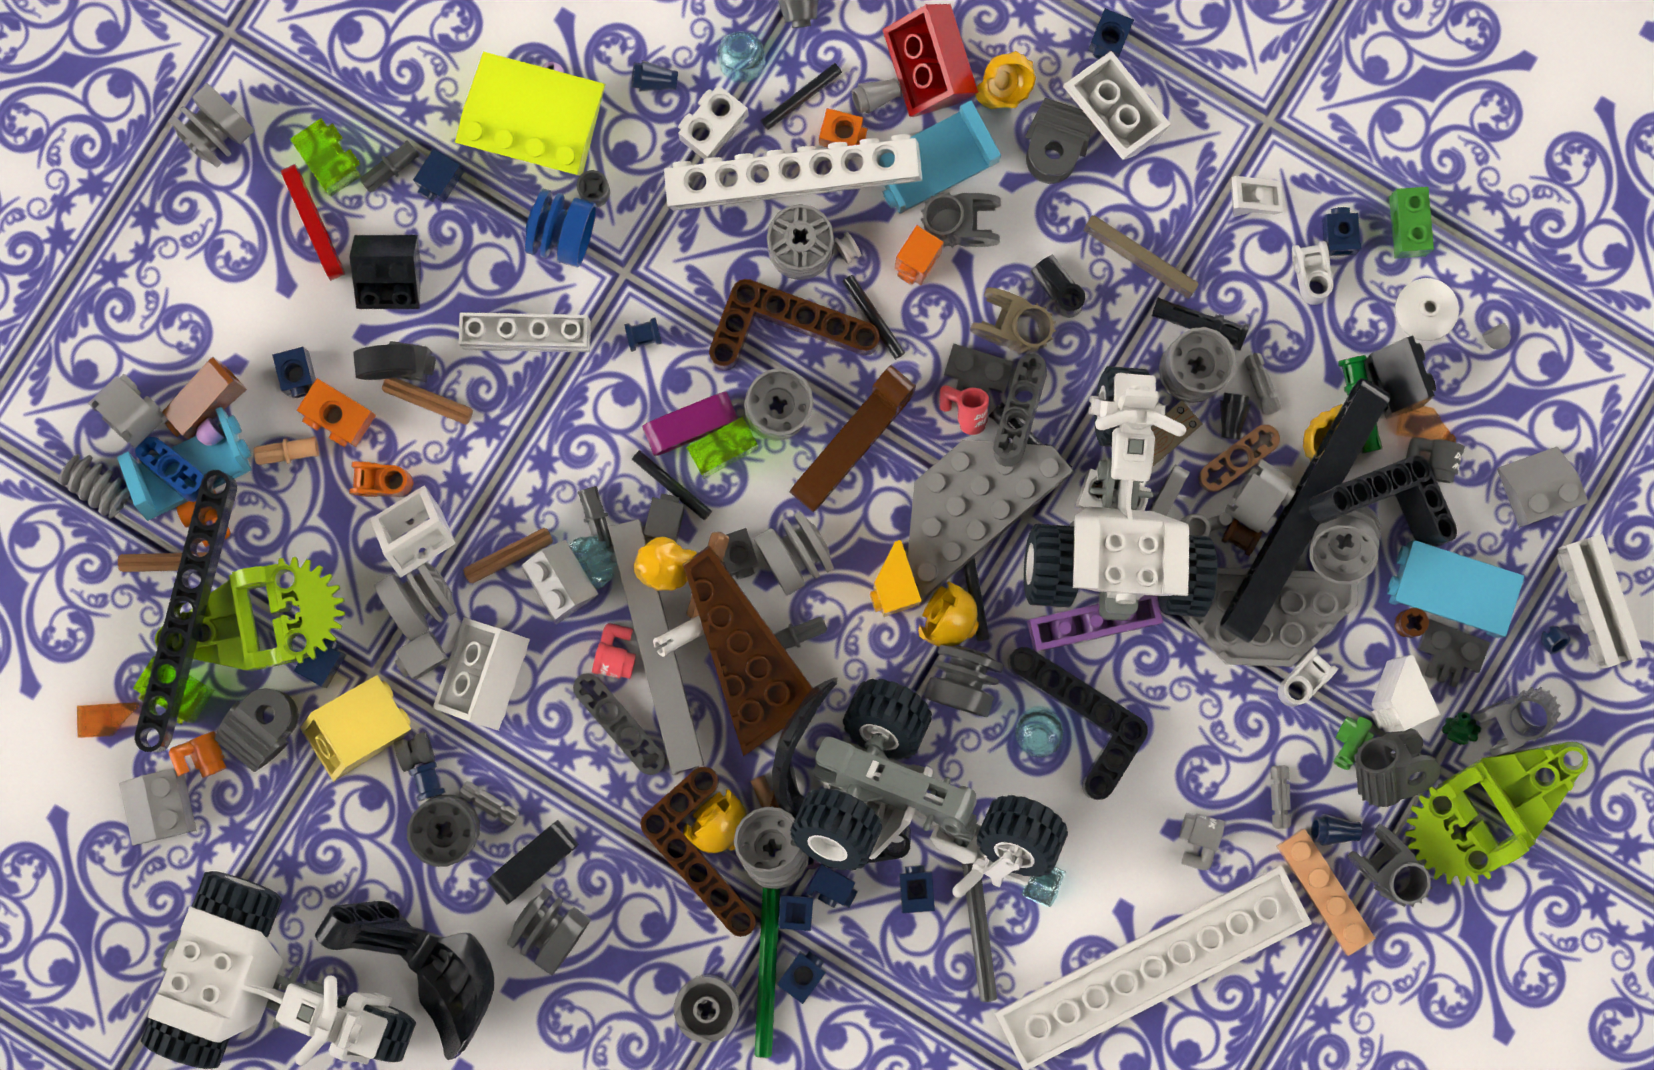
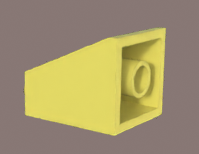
M378 675L312 711L300 727L333 782L393 745L395 741L404 738L411 730L409 726L410 719L407 713L402 708L397 707L392 699L393 692L390 686L385 681H381Z

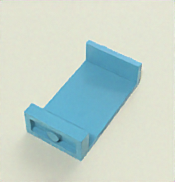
M972 100L961 105L958 113L910 137L916 138L919 143L922 181L885 185L886 190L882 192L889 207H896L900 214L926 201L931 196H935L939 192H943L1000 162L1001 154ZM892 153L883 154L880 157L879 165L883 168L890 167L895 161V155Z
M219 407L215 409L221 422L218 426L223 431L225 438L212 446H208L200 442L197 436L171 449L197 468L203 475L212 470H220L235 479L252 470L247 459L252 455L244 439H239L238 434L242 432V429L234 415L229 417L223 408ZM129 452L117 457L134 506L147 521L188 502L142 463H138ZM158 454L153 457L158 461L161 456ZM179 463L169 465L166 468L165 475L174 474L179 469ZM188 478L184 480L188 487L194 488L197 485ZM217 479L213 484V489L225 484V479Z
M1416 540L1408 542L1406 546L1402 545L1396 561L1397 564H1400L1397 577L1392 576L1387 589V594L1391 595L1390 604L1396 605L1401 603L1418 608L1425 612L1487 631L1486 635L1498 639L1506 637L1524 575Z

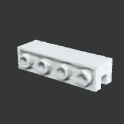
M460 313L459 345L462 346L463 350L590 352L591 321L588 315Z
M1603 534L1559 547L1560 554L1557 555L1558 564L1561 571L1567 573L1570 585L1567 587L1572 602L1577 603L1581 615L1578 616V622L1582 632L1588 635L1591 644L1588 647L1592 662L1598 664L1599 669H1603L1645 656Z

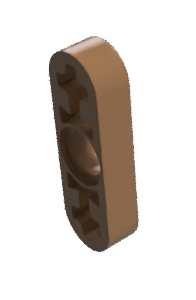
M1266 424L1256 427L1201 469L1198 476L1201 487L1208 492H1218L1254 466L1260 458L1263 459L1278 447L1280 442L1278 431L1273 426ZM1259 432L1263 435L1269 433L1272 437L1269 440L1271 446L1269 448L1265 444L1254 451L1259 454V457L1255 458L1253 450L1244 442L1248 440L1251 446L1259 440ZM1234 450H1242L1247 454L1248 462L1244 467H1236L1231 463L1230 455ZM1223 459L1226 468L1234 473V475L1230 477L1227 471L1218 478L1219 485L1215 482L1209 484L1206 481L1209 477L1207 470L1210 469L1213 473L1224 466L1219 463V460Z

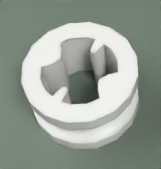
M848 232L844 233L842 239H834L838 251L847 264L852 262L851 259L853 257L859 258L862 256L857 244Z

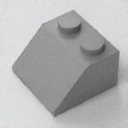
M1558 447L1497 468L1519 528L1589 503L1577 471Z
M566 540L540 550L522 564L525 575L555 625L599 595Z
M172 768L119 783L132 846L197 831L185 774L178 777L175 769Z

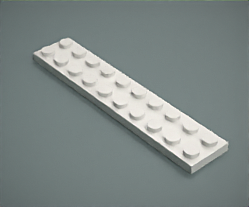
M1279 865L995 1011L994 1014L1022 1069L1029 1070L1312 923L1285 870Z

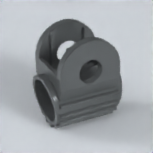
M1045 98L1039 107L1025 138L1031 140L1026 154L1027 168L1031 175L1040 182L1055 184L1064 181L1072 174L1079 156H1086L1092 121L1082 109ZM1054 150L1058 152L1060 158L1051 159L1045 152Z
M939 192V195L931 196L928 202H924L926 206L921 210L923 214L921 221L924 229L944 242L943 248L946 246L953 248L955 245L989 247L1000 243V236L992 233V230H977V212L995 211V208L1001 206V198L999 196L985 193H960L953 196L950 192L947 194ZM953 209L961 213L960 220L953 229L940 232L932 228V221L940 211Z
M1531 687L1528 691L1523 690L1518 696H1510L1474 713L1475 721H1480V723L1496 717L1506 737L1497 741V745L1492 746L1489 750L1491 755H1501L1523 746L1529 740L1535 742L1540 737L1544 738L1558 723L1557 719L1561 715L1558 709L1561 705L1556 702L1557 696L1553 697L1550 694V690H1542V687L1539 689ZM1532 701L1541 705L1547 714V724L1545 726H1533L1526 722L1520 711L1521 702Z
M268 688L257 689L249 693L242 702L237 701L231 707L217 730L215 740L253 772H256L273 760L288 745L289 742L286 739L295 730L298 723L299 712L297 705L284 692ZM272 707L274 718L267 724L264 720V712L267 708Z
M1410 728L1406 731L1390 732L1382 737L1370 739L1357 748L1358 753L1354 754L1358 794L1362 795V801L1366 800L1369 805L1373 804L1378 808L1388 807L1398 803L1401 799H1408L1421 794L1434 785L1440 776L1441 767L1434 757L1419 755L1423 747V739L1418 731ZM1423 772L1419 778L1409 779L1414 773Z
M1379 824L1375 828L1376 832L1374 834L1384 846L1370 860L1365 856L1361 857L1354 851L1347 855L1348 859L1367 880L1374 883V889L1380 892V896L1403 907L1406 904L1414 907V904L1418 902L1422 904V899L1429 897V889H1432L1430 884L1433 878L1429 876L1430 870L1424 868V864L1416 860L1414 854L1394 833L1384 825ZM1387 860H1390V861L1379 871V868L1381 867V865H1382L1384 862H1386ZM1408 867L1411 875L1410 882L1403 891L1395 893L1394 879L1401 869Z

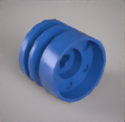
M543 188L535 204L532 206L528 217L525 252L535 255L540 247V256L546 259L555 246L557 247V261L559 263L578 268L582 264L591 239L596 217V203L574 198L568 210H565L564 194L558 193L552 202V191Z

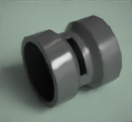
M589 170L578 178L576 186L581 199L596 203L597 207H601L608 201L611 192L604 174L596 170Z
M426 732L416 734L413 739L408 741L401 739L394 742L396 756L403 772L414 769L415 765L420 763L429 764L435 762L433 748Z

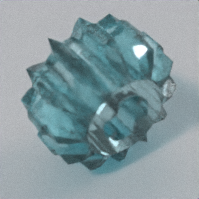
M597 536L580 537L573 540L569 546L597 590L604 587V584H607L614 577L612 569L617 565L611 560L614 552L608 551L606 549V541H599Z

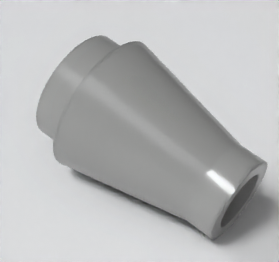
M895 78L886 81L859 83L857 88L851 91L857 111L868 114L901 95L900 87Z

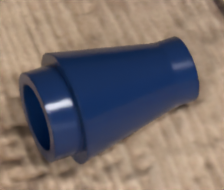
M642 60V63L634 62L631 88H639V92L664 89L676 90L678 71L670 70Z
M1322 814L1320 817L1315 816L1313 818L1311 836L1312 840L1319 842L1321 846L1360 841L1362 826L1360 822H1352Z

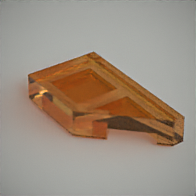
M1423 406L1398 415L1396 435L1420 437L1430 440L1439 439L1456 443V437L1453 433L1451 434L1441 421V417L1432 407Z
M139 703L77 706L78 738L113 736L127 718L139 708Z

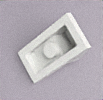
M1242 176L1232 177L1233 216L1237 217L1251 212L1273 215L1283 212L1281 181Z

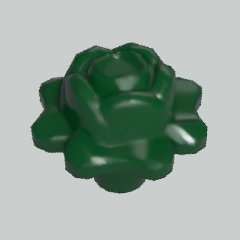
M1460 712L1454 718L1447 717L1445 719L1442 732L1447 734L1448 740L1459 745H1465L1470 741L1476 742L1482 728L1476 725L1475 719H1472L1469 713Z

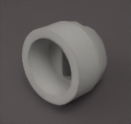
M1505 323L1499 324L1482 334L1485 342L1493 349L1505 348L1511 339L1510 331Z

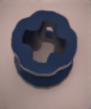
M656 317L651 318L649 322L637 325L624 324L631 352L636 351V348L653 343H656V345L662 344Z
M436 762L408 771L409 775L414 777L419 792L417 796L418 802L446 793L445 789L440 787L435 772Z

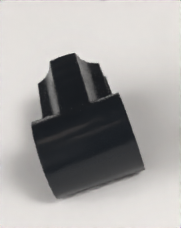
M1053 254L1041 260L1031 269V274L1054 302L1060 315L1071 318L1077 316L1082 311L1085 302L1083 288L1075 284ZM1066 294L1075 295L1079 303L1074 307L1066 306L1062 301V297Z

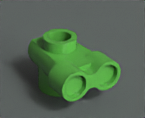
M1346 716L1335 737L1344 743L1333 761L1335 765L1344 770H1350L1355 762L1354 754L1358 753L1357 748L1374 736V733L1369 731L1373 724L1371 721L1363 717H1359L1356 721Z

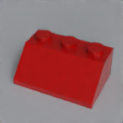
M925 4L882 29L909 117L920 116L956 105L978 93L951 4Z

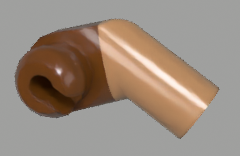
M765 775L750 780L762 808H780L777 804L774 790H771Z

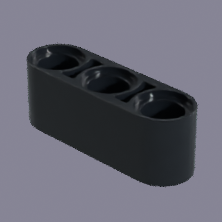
M557 820L493 873L486 881L504 903L508 905L579 844L561 822Z

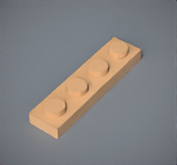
M1301 829L1276 845L1347 956H1350L1376 939L1305 829Z

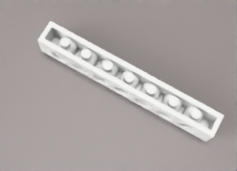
M909 134L894 135L891 137V141L879 142L878 138L860 140V145L847 146V142H835L828 144V149L816 150V146H802L797 148V152L785 154L784 150H770L766 152V156L755 158L750 153L738 154L734 156L735 160L722 161L721 157L704 159V164L691 165L690 161H679L672 163L673 168H664L667 206L673 211L922 181L919 143L916 138H910ZM885 153H892L895 155L893 165L887 168L881 167L879 165L880 157ZM853 157L863 158L862 168L855 172L849 171L848 162ZM825 160L832 163L830 172L826 175H818L816 171L818 164ZM792 164L799 165V175L794 179H787L785 176L786 169ZM761 168H767L769 171L767 180L762 183H756L754 180L756 171ZM729 172H736L738 176L736 183L730 187L724 186L723 179L725 175ZM698 176H705L706 185L704 188L693 190L692 183L694 179Z

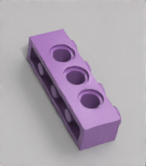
M1144 595L1140 598L1137 611L1124 621L1103 619L1099 614V604L1033 618L1027 621L1033 650L1036 652L1163 623L1158 598L1153 595Z

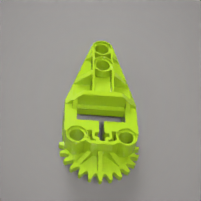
M292 557L290 565L286 564L284 558H279L278 564L255 566L234 571L229 575L230 580L210 593L202 626L208 625L210 627L211 636L205 642H201L198 639L193 659L247 671H255L294 662L301 664L307 657H311L314 660L316 659V647L324 652L328 650L324 643L325 638L334 642L337 640L330 632L331 629H342L343 627L334 621L336 617L345 616L344 611L336 609L337 605L345 602L344 598L333 597L341 588L339 585L328 586L333 578L332 574L320 577L323 570L321 565L310 571L311 561L306 559L300 568L297 557ZM286 572H292L294 575L293 585L289 588H282L280 584L281 576ZM266 587L271 614L290 611L292 604L300 608V612L295 613V619L288 615H281L279 618L273 619L277 647L260 651L249 591ZM193 608L189 612H182L180 614L181 618L186 620L191 617ZM163 626L157 631L155 635V644L157 647L159 644ZM179 634L178 645L173 648L176 652L180 651L184 646V638L181 634ZM298 635H304L306 647L300 652H295L292 647L293 639Z
M1565 742L1481 758L1438 784V787L1434 788L1431 786L1429 788V798L1422 794L1419 795L1418 798L1423 807L1412 805L1411 810L1418 817H1407L1406 821L1415 826V829L1407 830L1405 835L1416 838L1415 841L1408 844V848L1420 850L1415 855L1417 861L1426 860L1424 868L1429 870L1434 867L1436 869L1434 874L1435 880L1443 873L1446 874L1447 884L1449 885L1455 876H1458L1461 886H1465L1467 876L1471 877L1474 884H1479L1478 875L1483 874L1487 879H1490V872L1502 865L1505 866L1514 862L1527 853L1531 846L1535 845L1536 839L1548 824L1568 791H1571L1574 787V782L1578 776L1586 770L1588 766L1587 749L1578 742ZM1570 751H1577L1582 755L1583 760L1579 765L1571 766L1565 762V754ZM1541 768H1549L1554 772L1555 777L1549 782H1542L1537 778L1536 772ZM1478 782L1482 784L1514 833L1498 843L1483 818L1467 828L1466 836H1463L1461 833L1454 834L1456 824L1461 828L1465 827L1479 815V812L1464 791ZM1438 796H1446L1451 800L1452 806L1447 810L1438 809L1434 804V799ZM1474 851H1482L1487 855L1488 860L1484 864H1475L1471 861L1469 855Z

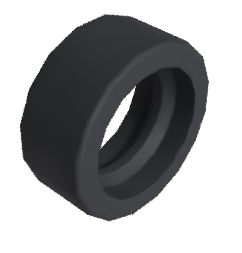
M387 344L365 347L353 352L355 375L358 379H392L416 373L414 346Z

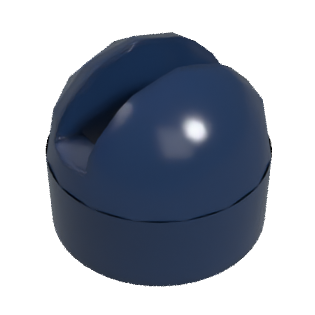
M1550 626L1551 632L1547 634L1543 631L1541 642L1550 654H1556L1569 644L1571 638L1560 627Z

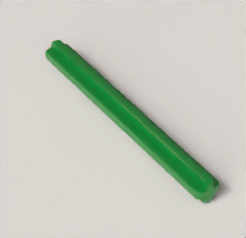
M763 887L754 1053L755 1057L770 1058L772 1056L780 888Z

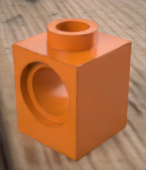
M827 108L819 135V146L828 148V144L835 142H847V146L860 145V140L866 139L868 128L863 127V117ZM841 126H847L853 131V134L849 138L843 139L838 137L835 131Z

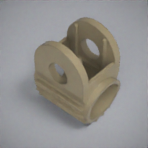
M986 288L984 296L987 298L986 301L1002 309L995 326L985 321H982V323H972L970 331L973 334L998 346H1007L1010 348V351H1015L1018 355L1021 353H1026L1027 355L1046 347V343L1053 340L1051 336L1052 333L1056 332L1054 329L1056 321H1053L1052 313H1049L1046 307H1041L1038 303L1032 305L1026 299L998 288ZM1020 315L1028 316L1037 323L1039 338L1035 344L1028 343L1020 337L1017 330V321Z

